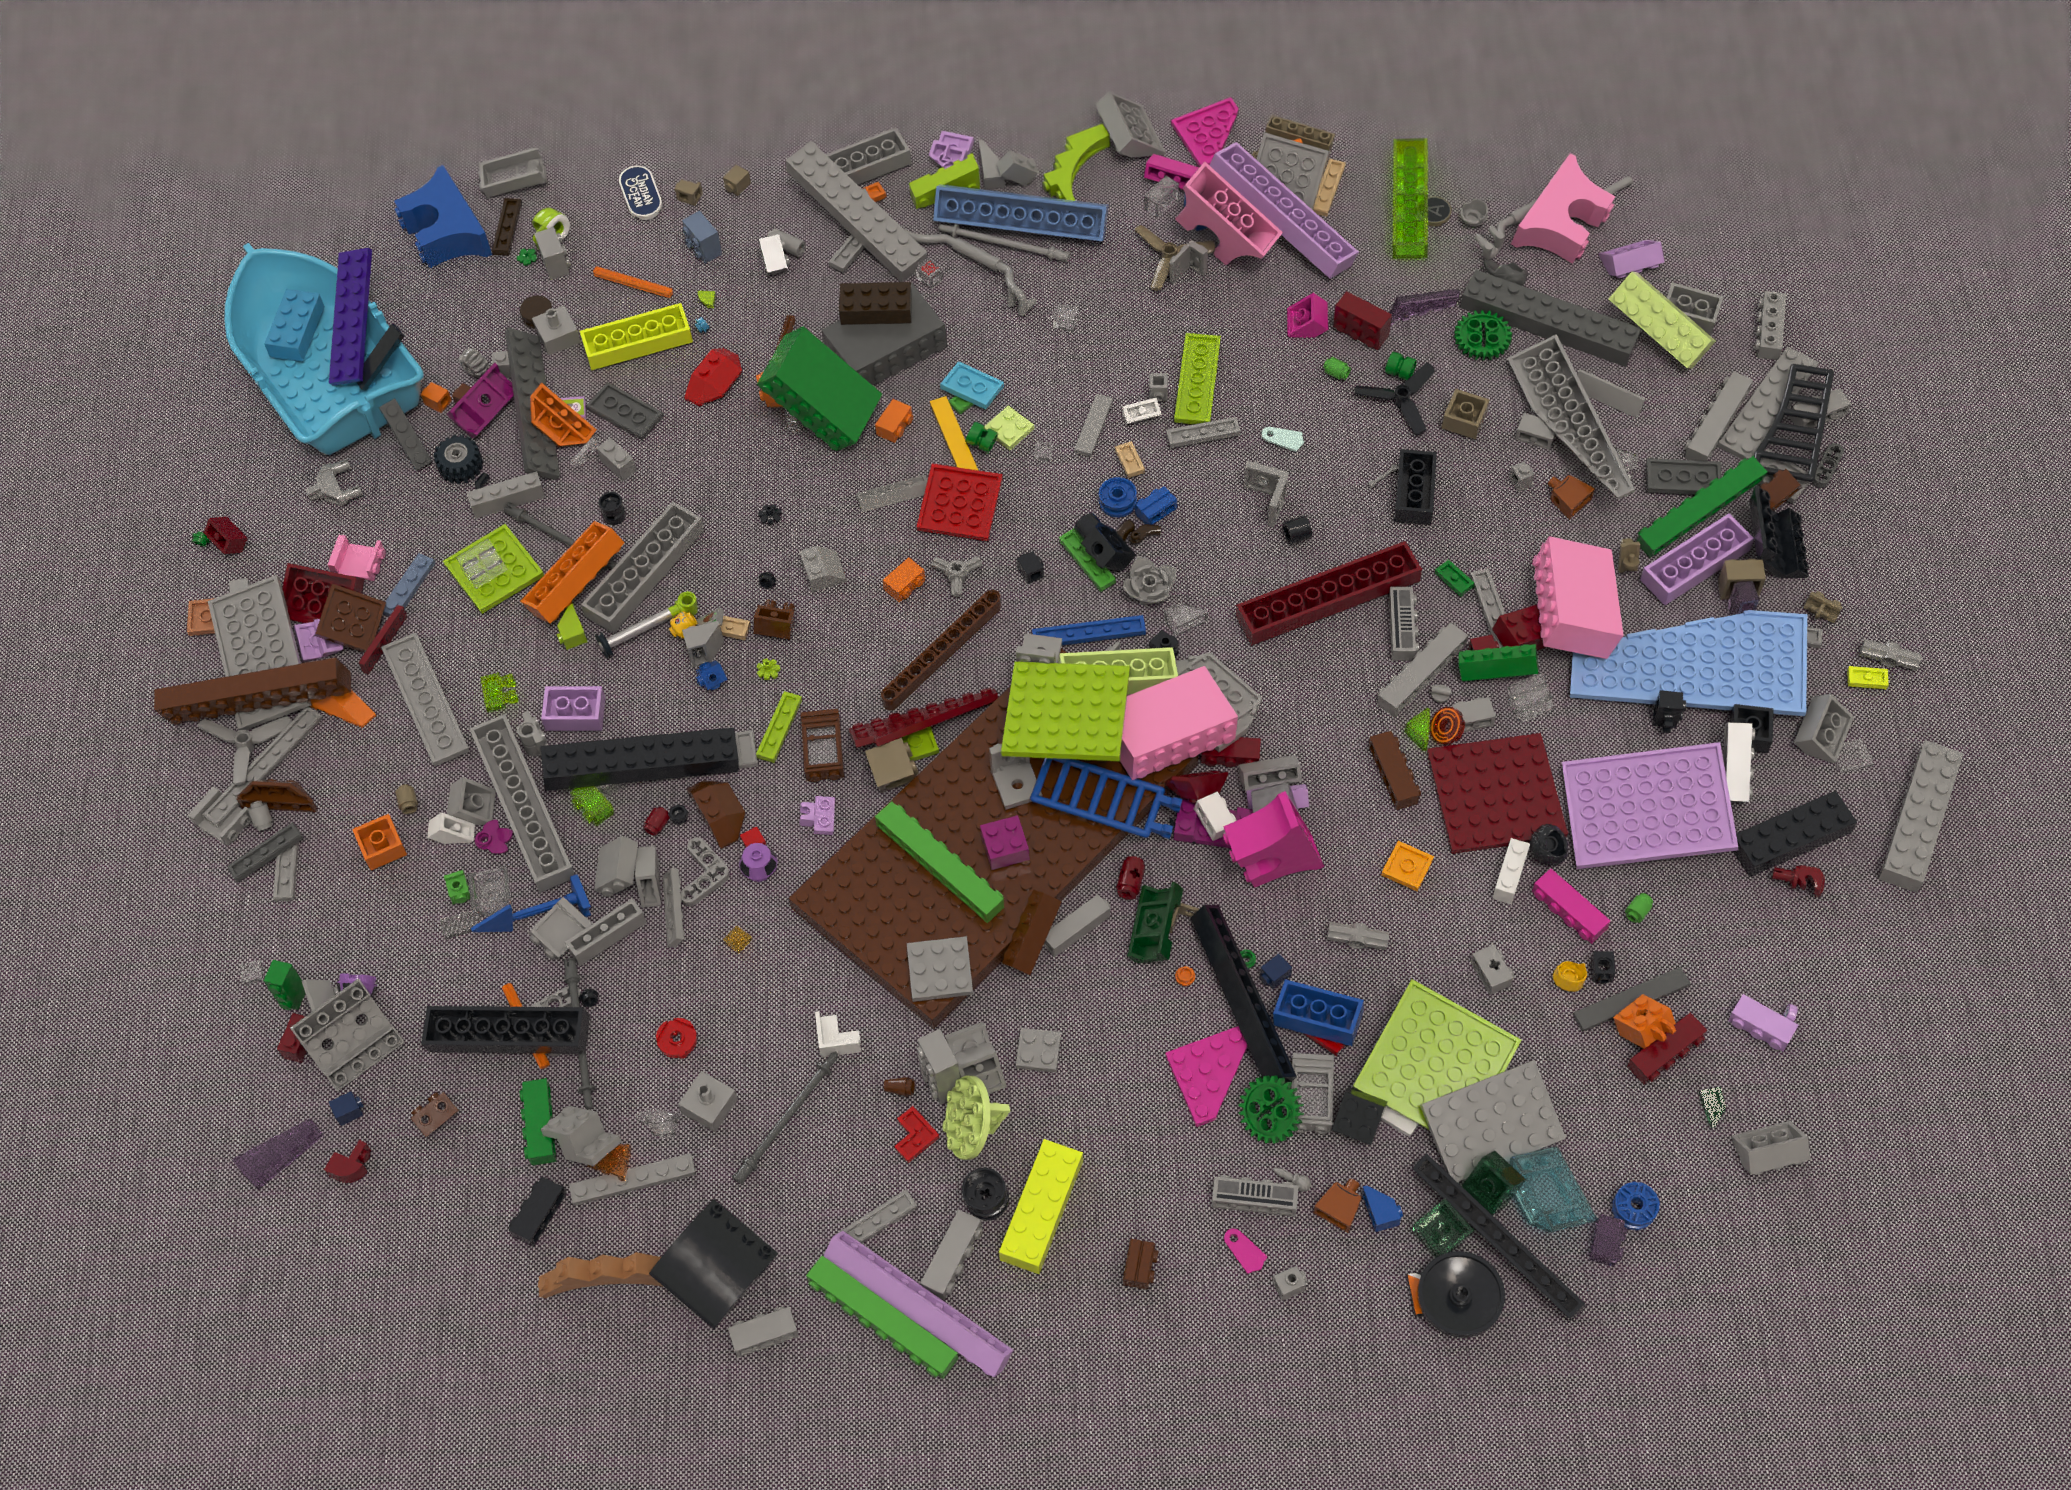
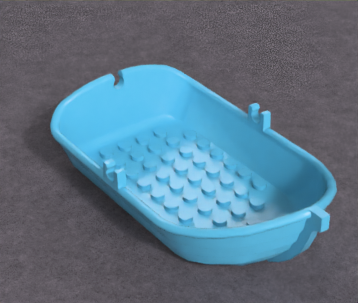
M249 243L243 245L246 255L241 260L233 276L225 302L224 321L226 338L233 353L296 439L302 443H308L325 455H332L368 434H371L374 439L381 436L379 428L388 424L378 408L395 398L404 414L418 405L420 401L421 380L424 377L423 370L402 342L399 343L366 391L362 390L356 382L334 386L329 384L338 268L316 257L295 251L267 248L254 250ZM286 289L318 293L325 306L303 362L270 357L264 345ZM368 301L364 362L389 328L383 312L378 310L375 302L371 303L370 301Z

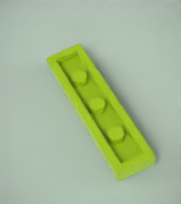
M783 692L757 750V758L775 763L800 707L802 696Z

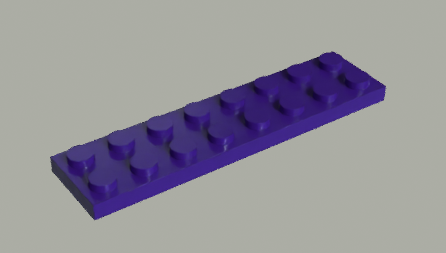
M370 248L339 253L329 384L332 386L363 381L372 250Z

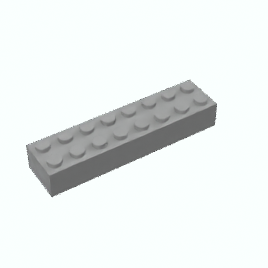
M672 502L581 604L584 616L614 634L704 531L702 518L679 504Z
M1927 740L1924 741L1915 762L1878 878L1879 880L1918 893L1924 883L1964 753Z

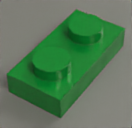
M1449 559L1435 569L1434 574L1460 597L1474 587L1475 583Z

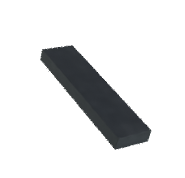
M390 325L364 362L363 381L356 382L362 390L366 391L404 338L405 335L396 325Z

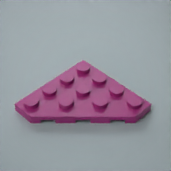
M1231 97L1171 120L1172 127L1199 167L1204 162L1210 165L1214 154L1225 146L1239 110Z
M1239 1026L1165 1053V1057L1196 1127L1216 1120L1220 1107L1225 1100L1232 1080L1248 1048Z

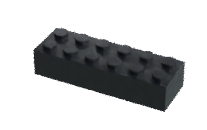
M1835 790L1736 833L1738 850L1733 851L1748 876L1752 877L1852 833L1857 821Z

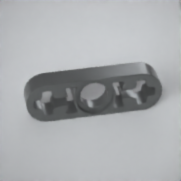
M1832 443L1826 449L1816 469L1815 480L1812 482L1815 487L1825 488L1828 486L1844 453V448L1840 444ZM1836 451L1837 453L1835 454L1834 458L1831 457L1832 452ZM1830 463L1833 468H1825L1823 464ZM1824 474V479L1822 481L1819 480L1821 475Z

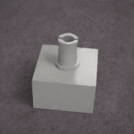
M564 305L556 309H548L546 313L532 318L536 333L548 355L581 343L578 330Z
M701 1071L678 1105L682 1114L716 1132L737 1102L738 1097L734 1089Z

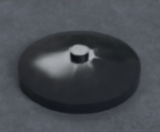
M1454 1251L1436 1257L1426 1266L1418 1284V1302L1423 1315L1437 1330L1453 1337L1468 1338L1486 1332L1499 1319L1505 1303L1504 1284L1497 1270L1484 1258L1469 1252Z

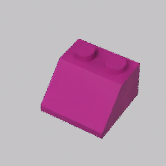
M1312 293L1288 307V336L1294 338H1315L1328 330V302Z

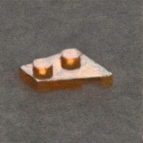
M619 1144L594 1166L587 1165V1167L600 1170L606 1175L613 1174L618 1176L620 1181H625L631 1153L630 1144Z

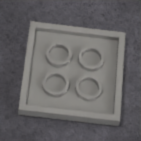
M967 936L907 943L913 1002L973 995Z

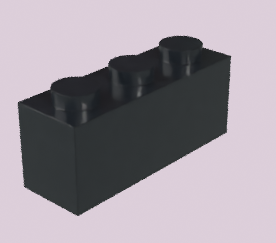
M543 1176L539 1182L536 1181L534 1183L529 1198L523 1201L519 1214L509 1224V1232L512 1237L533 1248L567 1195L563 1186Z

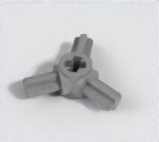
M978 556L966 562L954 560L950 563L936 557L932 562V567L945 572V576L949 577L951 594L955 597L962 595V583L969 576V572L982 566V561Z

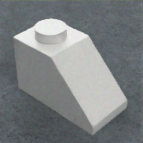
M440 813L429 820L427 838L443 844L472 843L474 841L475 824Z

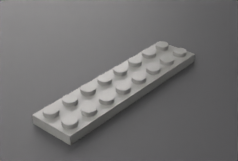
M1787 346L1721 438L1717 447L1742 460L1745 458L1748 460L1754 456L1755 451L1765 438L1779 411L1788 380L1790 365L1800 364L1818 367L1819 362ZM1796 372L1795 379L1808 381L1812 374ZM1793 386L1792 394L1798 395L1802 387ZM1789 401V404H1788V407H1787V408L1790 407V405L1793 403V401Z
M415 632L382 646L383 653L434 767L470 752L417 633Z

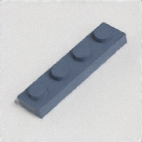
M418 553L385 601L384 615L390 616L397 605L404 607V609L436 564L434 559Z

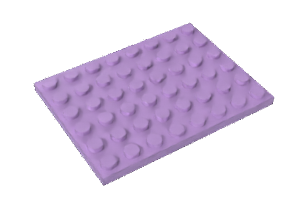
M1720 742L1562 762L1577 869L1738 850Z

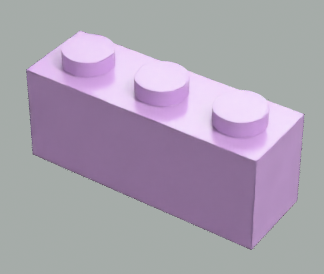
M1744 994L1741 996L1728 1020L1734 1027L1749 1032L1752 1037L1761 1039L1773 1049L1783 1052L1799 1026Z

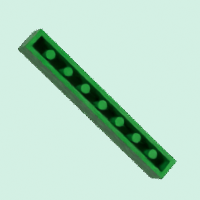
M1754 456L1748 460L1746 458L1738 463V467L1728 469L1722 478H1715L1706 489L1704 487L1699 489L1694 497L1691 499L1690 497L1686 498L1677 509L1673 507L1667 512L1665 517L1657 518L1652 523V526L1641 529L1638 532L1639 536L1636 542L1640 543V548L1649 558L1653 557L1763 481L1767 470Z

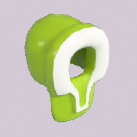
M553 208L542 209L532 220V225L537 232L554 227L556 234L560 233L562 240H564L570 230L568 218ZM533 235V241L537 245L535 235Z

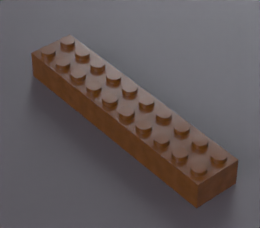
M330 658L154 689V711L171 724L178 725L185 721L217 718L219 715L225 714L234 715L236 712H252L254 709L259 708L270 709L272 706L277 705L287 706L294 702L304 703L311 699L321 700L328 696H343L346 693H351V671L337 658Z

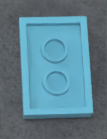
M959 361L940 383V389L983 409L988 408L1004 387L1003 381Z

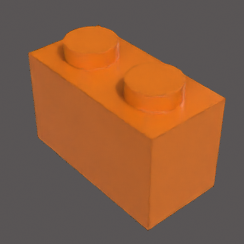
M892 399L875 424L876 435L895 443L898 438L902 437L904 429L913 420L912 407Z
M908 557L883 579L884 590L900 603L903 599L908 598L913 590L923 585L926 580L925 570Z

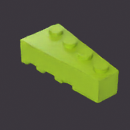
M973 153L967 155L968 158L961 162L960 160L954 161V165L946 169L944 167L937 169L938 171L933 175L927 174L910 182V195L916 209L935 204L936 186L940 184L980 189L979 167Z

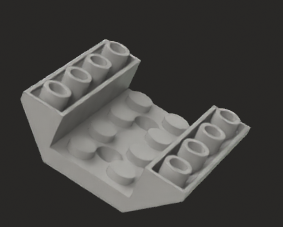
M359 979L290 1027L296 1038L336 1091L342 1089L404 1043L402 1037L384 1016ZM359 1014L366 1015V1020L362 1024L356 1023V1017ZM325 1039H332V1046L325 1049L322 1047V1042Z

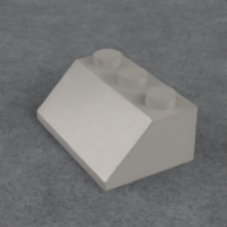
M1832 694L1813 697L1794 743L1807 755L1836 763L1854 716Z
M1791 1121L1731 1135L1741 1164L1751 1175H1759L1764 1171L1779 1170L1784 1166L1799 1165L1804 1161L1811 1160L1808 1137Z

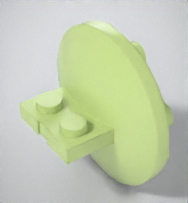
M968 1075L957 1079L955 1087L947 1093L948 1103L946 1118L943 1122V1131L947 1135L948 1149L952 1150L959 1159H974L982 1151L988 1134H994L1000 1123L1010 1113L1009 1104L990 1103L984 1083L976 1076Z

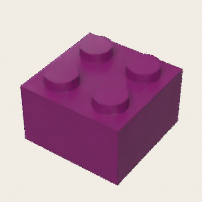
M1018 815L980 825L981 838L991 870L1030 860L1029 848Z

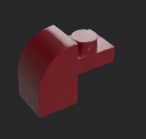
M359 1140L349 1158L334 1152L324 1171L330 1178L339 1182H356L368 1172L363 1164L369 1160L371 1149L367 1143Z

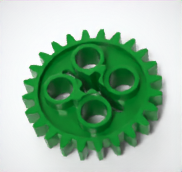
M1475 310L1474 315L1467 313V317L1462 316L1461 321L1458 320L1454 331L1455 344H1459L1458 349H1463V354L1468 352L1469 358L1475 355V360L1479 357H1482L1483 361H1485V357L1492 360L1493 355L1499 358V353L1504 355L1505 350H1508L1509 345H1511V326H1508V321L1503 322V316L1497 318V313L1491 315V311H1488L1487 314H1484V311L1481 310V314H1478ZM1482 324H1484V347L1482 346Z
M1269 1075L1263 1076V1079L1260 1077L1256 1078V1082H1250L1251 1088H1244L1247 1095L1240 1096L1244 1103L1238 1104V1106L1243 1108L1239 1115H1244L1245 1117L1241 1123L1247 1122L1248 1124L1245 1130L1252 1129L1250 1136L1258 1135L1257 1141L1265 1140V1143H1271V1141L1279 1143V1140L1281 1142L1286 1141V1136L1292 1137V1131L1299 1130L1295 1124L1302 1123L1298 1116L1304 1115L1303 1112L1299 1111V1108L1303 1107L1304 1104L1298 1103L1302 1096H1295L1298 1089H1290L1292 1082L1285 1083V1078L1278 1079L1276 1075L1271 1076V1078ZM1271 1090H1273L1275 1093L1274 1099H1272L1270 1096ZM1256 1103L1260 1105L1259 1112L1255 1108ZM1283 1107L1287 1109L1286 1116L1282 1113ZM1268 1119L1272 1122L1271 1129L1267 1125Z

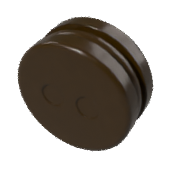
M539 295L525 299L520 305L523 323L527 327L535 329L532 318L551 309V302L546 297Z

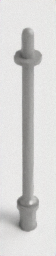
M956 223L954 227L943 224L938 227L940 231L952 233L954 238L960 235L1047 255L1049 260L1057 259L1068 262L1071 255L1070 251L1059 250L1054 246L1047 249L961 229L959 224Z

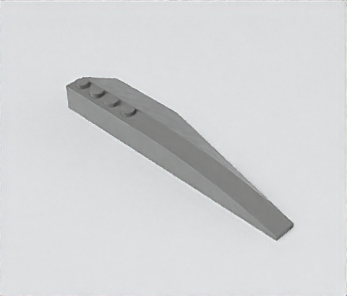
M1557 334L1508 357V361L1532 410L1618 500L1636 492Z

